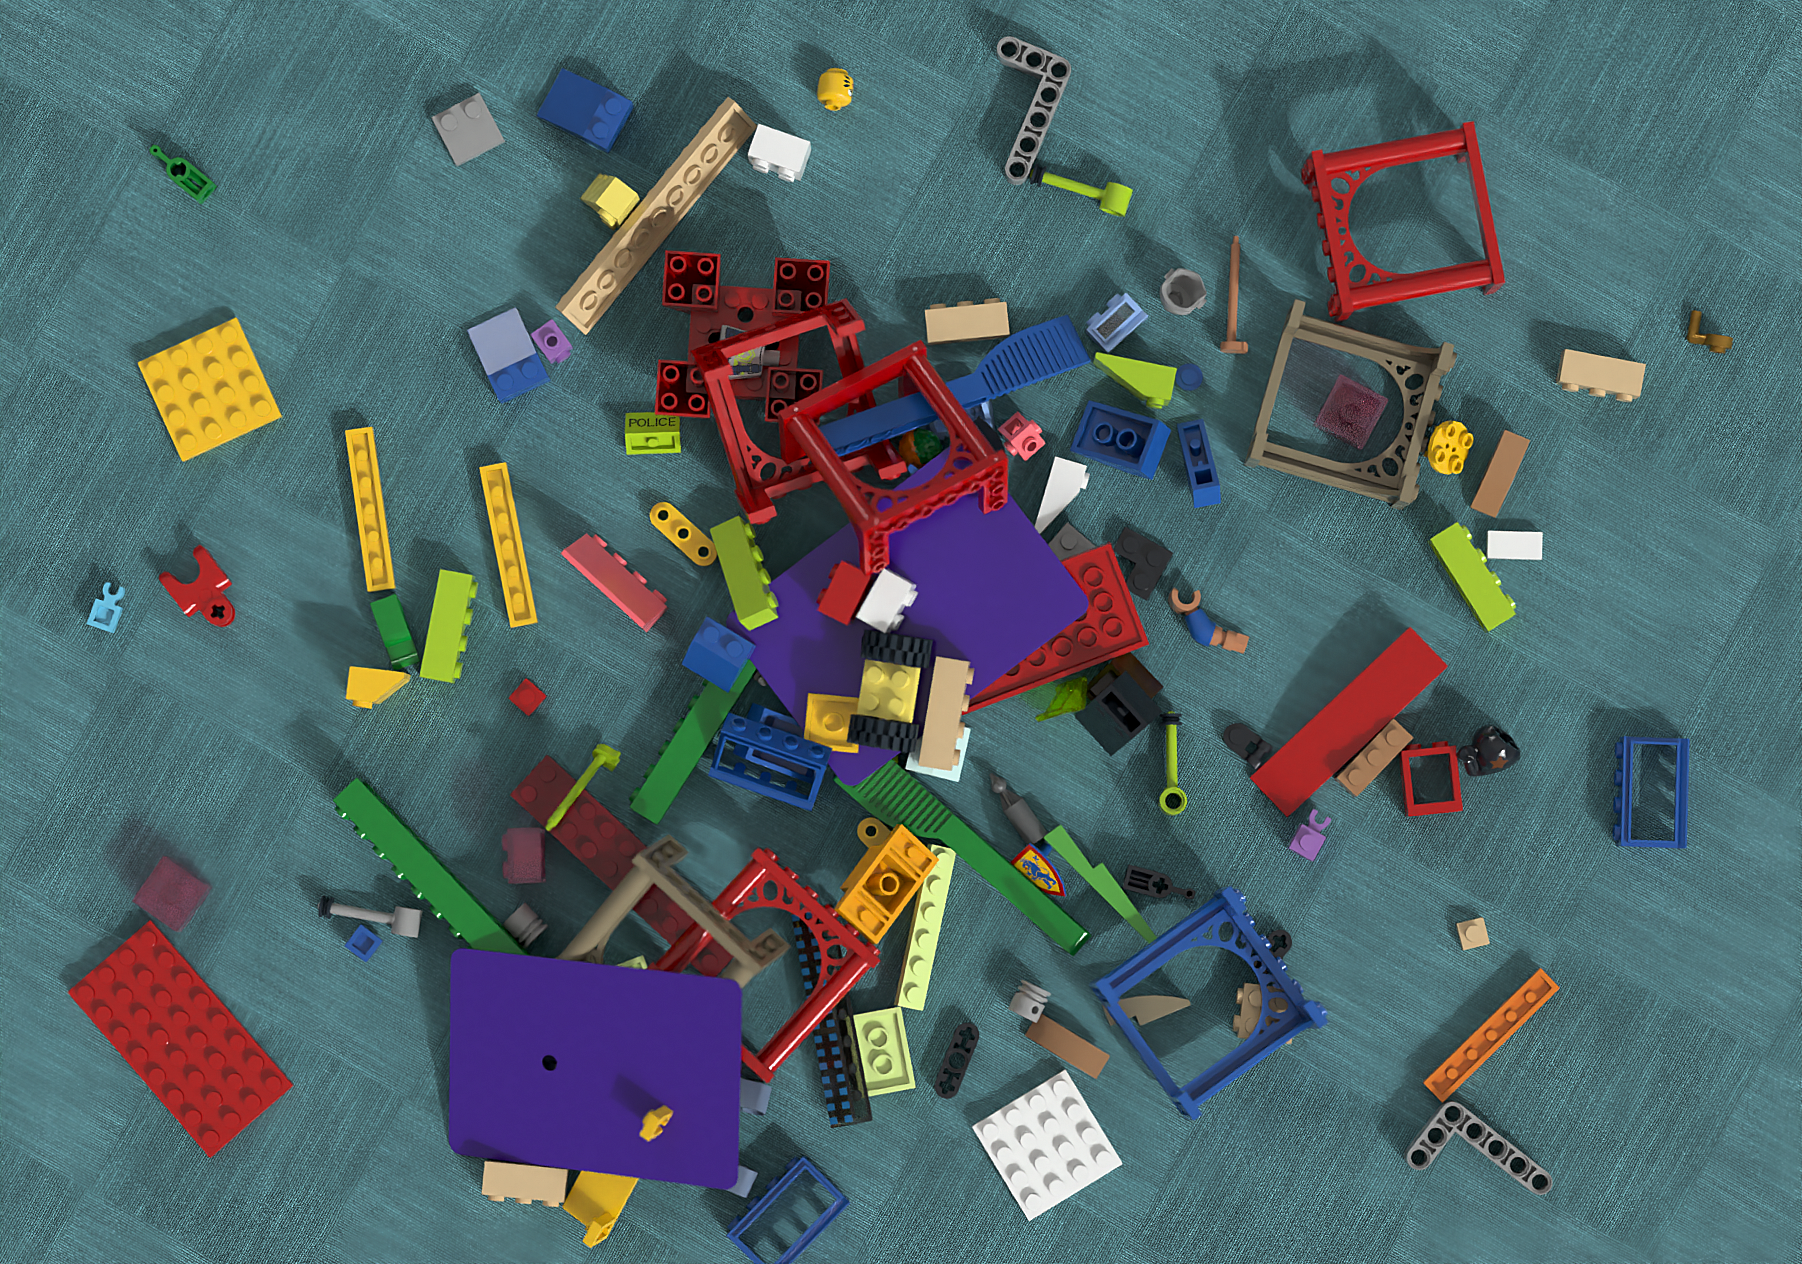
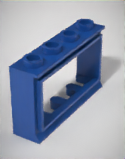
M728 713L721 730L708 776L812 811L833 748ZM726 739L817 770L810 795L807 796L796 792L797 783L795 781H788L785 788L770 783L772 776L769 772H762L759 779L744 774L746 766L743 763H736L733 770L720 766L719 762Z
M1623 736L1620 737L1619 742L1615 743V758H1619V769L1614 771V785L1618 786V797H1614L1613 812L1618 814L1617 824H1613L1612 837L1613 840L1617 841V846L1687 848L1690 739ZM1633 744L1676 745L1674 841L1631 839Z
M804 1155L800 1159L795 1156L784 1167L788 1172L781 1179L776 1175L765 1188L768 1192L762 1198L757 1195L746 1206L749 1212L743 1218L737 1215L727 1225L730 1231L726 1236L755 1264L765 1263L738 1237L805 1168L836 1200L774 1264H791L851 1203Z

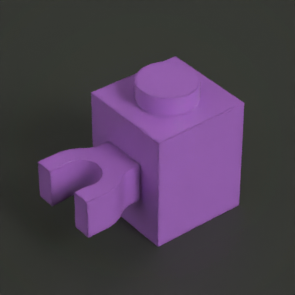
M1314 809L1309 814L1308 826L1299 824L1287 846L1288 850L1310 862L1314 861L1326 839L1325 836L1320 834V831L1326 828L1331 821V818L1325 817L1322 824H1317L1314 818L1318 811Z

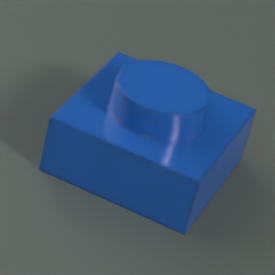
M360 924L345 944V947L363 961L368 962L384 940L363 924Z

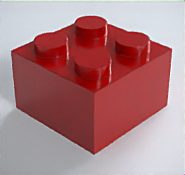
M841 560L840 564L835 563L828 576L832 580L829 587L823 588L817 598L816 603L820 604L817 610L846 625H852L876 575L871 573L865 576L859 566L849 561Z

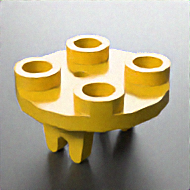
M1452 420L1442 422L1439 426H1435L1434 432L1430 437L1428 451H1425L1423 456L1428 458L1431 467L1436 472L1447 475L1451 473L1458 474L1462 471L1469 448L1473 445V435L1468 433L1467 428L1460 422Z

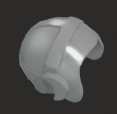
M1171 268L1164 276L1166 280L1160 286L1159 295L1161 304L1167 312L1176 315H1188L1196 307L1200 309L1207 302L1205 299L1207 292L1204 283L1196 272L1184 268L1176 270Z

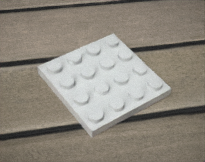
M1066 1070L1061 1071L972 1126L1029 1221L1123 1164Z

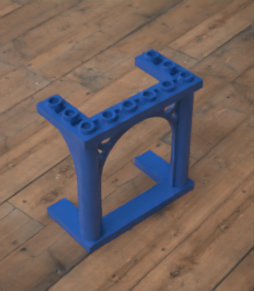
M1231 886L1218 889L1212 894V899L1104 977H1097L1088 983L1183 1118L1192 1121L1202 1115L1198 1106L1307 1028L1320 1029L1328 1023L1325 1018L1328 1013L1319 1001L1305 1000L1301 994L1304 990L1295 978L1290 980L1285 973L1288 970L1287 966L1279 956L1274 958L1269 951L1272 947L1270 942L1263 934L1258 935L1254 930L1253 926L1256 924L1247 911L1242 913L1247 909L1243 904L1246 902V899L1237 887L1234 889ZM1224 922H1229L1233 928L1232 937L1227 942L1221 941L1218 935L1219 927ZM1212 925L1211 934L1213 938L1207 940L1202 934L1209 932L1207 928ZM1239 933L1241 934V943L1245 942L1243 949H1239L1235 944ZM1210 945L1222 947L1240 956L1255 973L1262 995L1260 1017L1253 1032L1241 1045L1179 1089L1117 1002L1120 1001V995L1180 952L1196 946ZM1256 960L1261 962L1260 968L1254 967ZM1266 969L1269 974H1263L1262 972ZM1268 982H1274L1272 986L1280 989L1282 992H1269L1267 989ZM1275 997L1282 998L1287 1002L1288 1007L1284 1012H1274L1268 1006L1269 1000ZM1267 1016L1279 1019L1277 1023L1272 1021L1269 1026L1265 1023Z

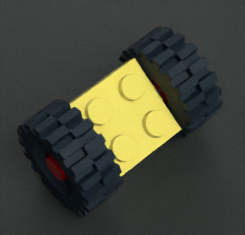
M864 630L860 657L866 659L857 714H851L847 736L848 743L915 753L919 725L913 724L912 719L920 675V668L917 667H929L933 640Z

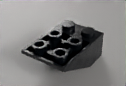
M1124 671L1074 717L1104 750L1112 756L1145 729L1162 710L1135 680Z

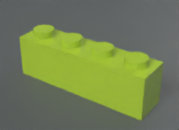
M737 516L711 528L710 532L739 622L750 631L779 618L775 608L778 607V601L774 593L770 592L768 584L771 583V579L766 569L762 568L761 561L764 558L760 548L757 545L755 546L753 538L756 537V533L750 522L746 523L740 516Z
M1456 522L1427 542L1481 628L1487 633L1516 615L1513 610L1516 608V605L1509 594L1504 596L1499 588L1501 581L1494 571L1489 572L1484 563L1487 562V559L1480 548L1475 549L1471 544L1470 539H1472V535L1465 525L1460 526Z
M440 569L419 677L453 684L455 683V678L460 679L463 663L459 662L460 652H465L468 636L464 635L465 626L471 624L473 609H469L471 598H476L478 582H474L475 577L473 575Z

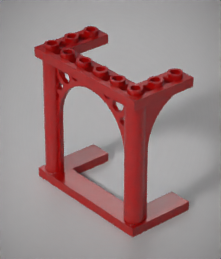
M1474 121L1462 123L1458 129L1323 154L1322 150L1311 151L1305 164H1303L1301 176L1303 184H1308L1313 202H1318L1320 213L1316 214L1319 230H1324L1325 240L1321 241L1324 257L1329 256L1331 266L1327 267V276L1329 283H1334L1335 286L1334 292L1330 296L1329 301H1327L1329 317H1334L1335 323L1346 321L1353 311L1366 307L1477 286L1483 287L1484 295L1493 294L1505 283ZM1455 154L1458 163L1466 162L1485 260L1416 273L1398 274L1374 266L1361 255L1351 238L1348 225L1350 203L1361 183L1375 172L1392 166ZM1351 171L1352 175L1354 172L1358 171L1359 178L1357 180H1353L1352 177L1345 172ZM1335 178L1345 180L1349 185V192L1346 194L1336 192L1331 186V181ZM1332 197L1338 200H1342L1343 208L1341 210H1337L1335 208L1337 207V203L1332 199ZM1339 228H1345L1346 233L1344 235L1339 234ZM1351 252L1354 260L1345 267L1347 255L1344 256V253ZM1356 265H1363L1366 270L1364 278L1359 282H1352L1349 278L1350 270ZM1375 273L1379 276L1380 281L1373 280V284L1367 285L1371 279V274Z
M846 298L690 350L693 362L702 375L737 487L734 490L736 500L750 524H764L770 521L771 517L777 516L770 498L779 499L786 496L787 492L795 489L806 490L812 487L813 483L822 480L825 482V480L813 464L808 465L810 461L808 456L786 465L782 458L762 451L751 441L744 429L728 376L733 375V371L727 358L827 325L842 378L850 376L865 368L855 334L865 330L862 318ZM873 391L848 402L846 417L854 415V409L857 414L876 407ZM889 439L839 457L851 473L859 472L864 466L871 464L881 480L896 479L901 473L907 471L903 458ZM758 455L761 459L757 461L753 468L752 463H755V461L751 457ZM770 462L774 463V474L770 478L762 479L760 472L763 466ZM783 467H791V471L786 470L781 474V469Z
M921 339L778 412L781 458L788 465L805 455L808 456L840 502L853 526L859 541L860 569L865 576L873 572L878 573L889 565L888 535L892 532L905 529L910 523L919 518L930 516L933 511L944 505L949 506L953 504L958 498L968 493L978 491V507L983 514L1001 509L1008 501V457L1003 450L995 452L928 361L927 349ZM898 377L899 399L921 392L945 425L951 445L945 465L936 476L926 483L906 490H882L861 482L851 474L813 420ZM962 446L964 452H957V448ZM957 460H966L972 465L960 470L954 467L953 463ZM953 474L952 476L945 479L946 475ZM871 494L874 496L871 500V504H868L869 498L865 495ZM884 498L890 499L892 507L880 512L877 509L879 501ZM902 498H907V499L901 501L900 503H898V500H900V499H902Z
M758 847L751 855L753 858L712 901L711 905L728 921L739 913L756 907H776L789 911L809 926L817 939L821 952L819 980L809 998L756 1055L741 1043V1060L768 1084L776 1075L777 1068L870 967L874 968L881 961L878 957L881 951L869 941L864 944L857 939L860 933L849 923L843 926L836 919L839 914L829 904L823 907L817 902L816 899L819 895L808 885L803 889L796 882L799 877L788 866L783 870L777 863L780 858L768 847L764 850ZM769 880L774 881L778 887V895L772 901L767 900L763 894L764 884ZM757 887L756 892L759 899L756 902L748 900V897L754 894L751 891ZM784 887L787 889L788 898L793 897L791 904H786L782 901ZM743 901L744 905L738 907V905ZM800 902L806 906L802 910H800ZM806 912L812 913L811 920L805 919L804 915ZM819 918L823 923L815 924V922ZM694 921L658 961L652 962L646 969L681 973L711 941L713 936L699 923ZM829 930L828 935H837L840 939L836 938L825 941L822 937V932ZM832 945H843L847 949V955L842 959H832L827 955V949ZM829 964L842 966L838 971L834 969L832 975H829L827 972ZM824 979L828 980V982L823 986Z

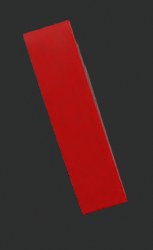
M1409 627L1268 759L1250 779L1288 817L1439 676L1448 665Z

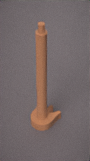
M1233 236L1230 254L1227 340L1220 343V352L1247 354L1248 344L1246 342H1236L1240 244H1238L1239 236Z

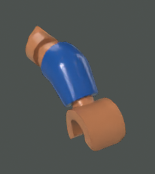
M1175 587L1171 590L1168 596L1169 606L1178 614H1186V617H1184L1191 637L1197 643L1207 647L1209 644L1216 647L1220 644L1223 649L1234 650L1244 654L1249 636L1228 629L1226 632L1222 631L1223 628L1216 626V622H1212L1203 609L1198 610L1197 606L1201 598L1199 590L1191 595V604L1181 603L1178 599L1179 591Z

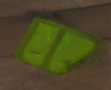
M1082 676L1058 684L1055 688L1057 693L1045 712L1036 715L1035 719L1037 722L1084 710L1087 692L1086 677Z

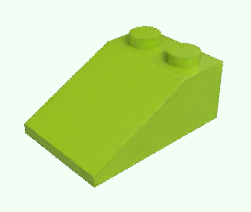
M1096 352L1093 364L1140 401L1146 402L1147 407L1162 409L1163 405L1168 406L1172 396L1177 368Z

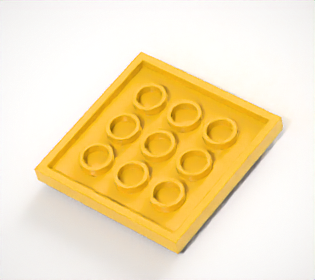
M237 317L138 362L139 368L183 462L283 417Z

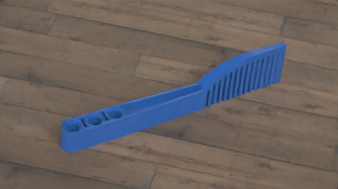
M1064 315L1011 335L996 345L984 357L973 374L946 382L945 384L964 410L987 402L989 399H995L996 396H1003L1004 393L1014 392L1018 388L1022 389L1024 386H1030V384H1035L1038 381H1043L1057 374L1090 363L1091 360L1069 315ZM917 392L818 428L840 457L937 421L940 418L921 392Z

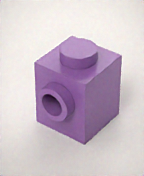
M553 319L530 334L551 364L555 361L559 364L571 355L569 351L573 347Z

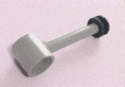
M324 895L318 903L319 917L324 915V918L326 916V918L330 919L332 914L391 924V933L418 938L422 910L396 906L394 914L337 904L334 903V897L329 899L328 896L326 899Z

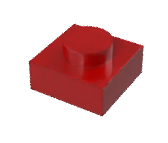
M526 678L508 699L530 717L547 695Z

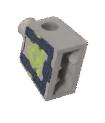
M722 325L720 340L747 331ZM762 346L727 358L733 371V375L728 376V378H759L762 373V366L778 367L780 351L767 350Z

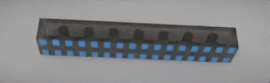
M806 912L804 915L805 919L811 920L812 913ZM791 913L805 992L808 999L819 980L821 952L817 939L809 926L798 916ZM819 918L815 922V924L823 923ZM829 930L822 932V937L825 941L839 939L837 935H828ZM840 945L830 946L827 949V955L832 959H842ZM829 964L827 972L829 975H832L834 969L838 971L842 966ZM824 979L823 986L828 982V980ZM848 991L813 1029L831 1128L856 1125L873 1120Z

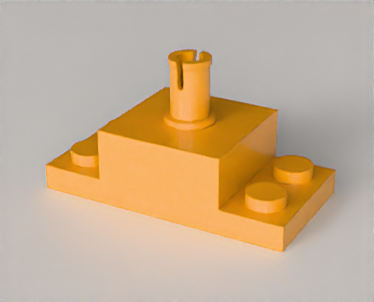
M897 824L882 845L871 846L842 884L840 889L845 894L834 910L871 944H877L939 859L902 824Z

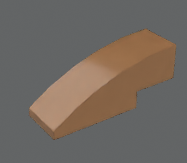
M1507 430L1502 432L1470 508L1496 518L1530 442L1529 439Z
M1043 1014L1040 1015L1037 1023L1032 1022L1025 1034L1026 1037L1097 1079L1110 1057L1109 1054Z

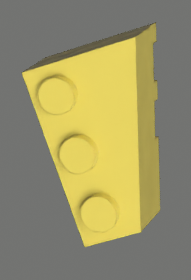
M601 173L598 174L580 198V200L594 209L600 215L601 221L613 231L616 227L620 229L629 218L631 212L641 203L638 194L614 176L602 175Z

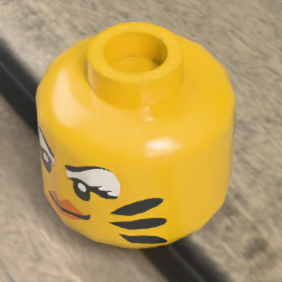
M830 68L827 72L821 74L817 89L819 102L824 104L826 109L838 111L841 107L849 105L852 100L854 86L852 77L848 75L847 71L839 68Z

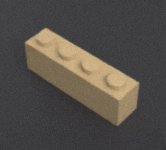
M936 657L918 766L952 771L953 765L958 766L961 750L956 749L958 738L963 739L965 723L961 722L962 711L967 712L970 695H965L967 684L972 685L974 668H970V661Z

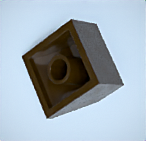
M1131 652L1115 657L1081 691L1092 701L1124 671L1135 680L1151 699L1164 686Z

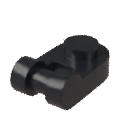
M1241 723L1231 724L1223 732L1224 744L1255 769L1261 764L1260 760L1265 753L1269 754L1273 749L1269 743ZM1250 742L1257 746L1251 754L1245 750Z

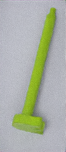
M598 744L592 752L593 762L549 818L548 824L545 827L546 830L550 831L552 827L558 824L601 765L608 768L611 772L616 768L620 761L618 757L621 755V752L605 744Z

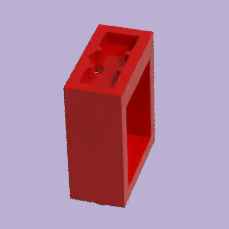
M1448 741L1432 742V748L1421 749V744L1406 745L1405 751L1398 753L1405 817L1463 811L1456 745L1449 746ZM1448 753L1453 801L1414 805L1409 757Z

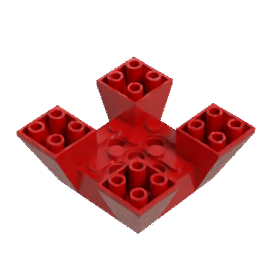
M665 251L662 306L691 314L688 361L658 360L655 415L710 418L712 407L702 375L693 362L690 350L708 345L713 336L720 335L722 325L750 331L827 305L830 261L775 257L773 289L721 286V254ZM744 310H749L754 314L753 319L748 323H743L738 319L739 314ZM800 334L778 341L779 347L775 350L780 351L778 367L762 366V373L759 378L729 379L735 399L766 401L765 422L779 423V411L822 390L823 370L798 368ZM820 417L813 420L816 425H820Z

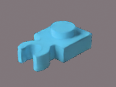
M106 582L103 586L104 600L95 599L87 624L114 633L123 610L122 607L116 606V603L124 597L125 588L120 587L116 595H111L110 588L112 584Z

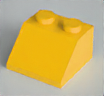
M350 666L346 699L353 701L352 706L372 709V704H381L410 681V675L405 672Z

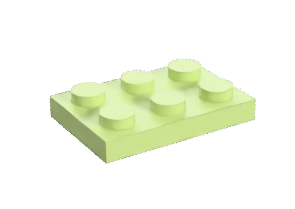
M901 1006L847 1016L862 1098L916 1088Z

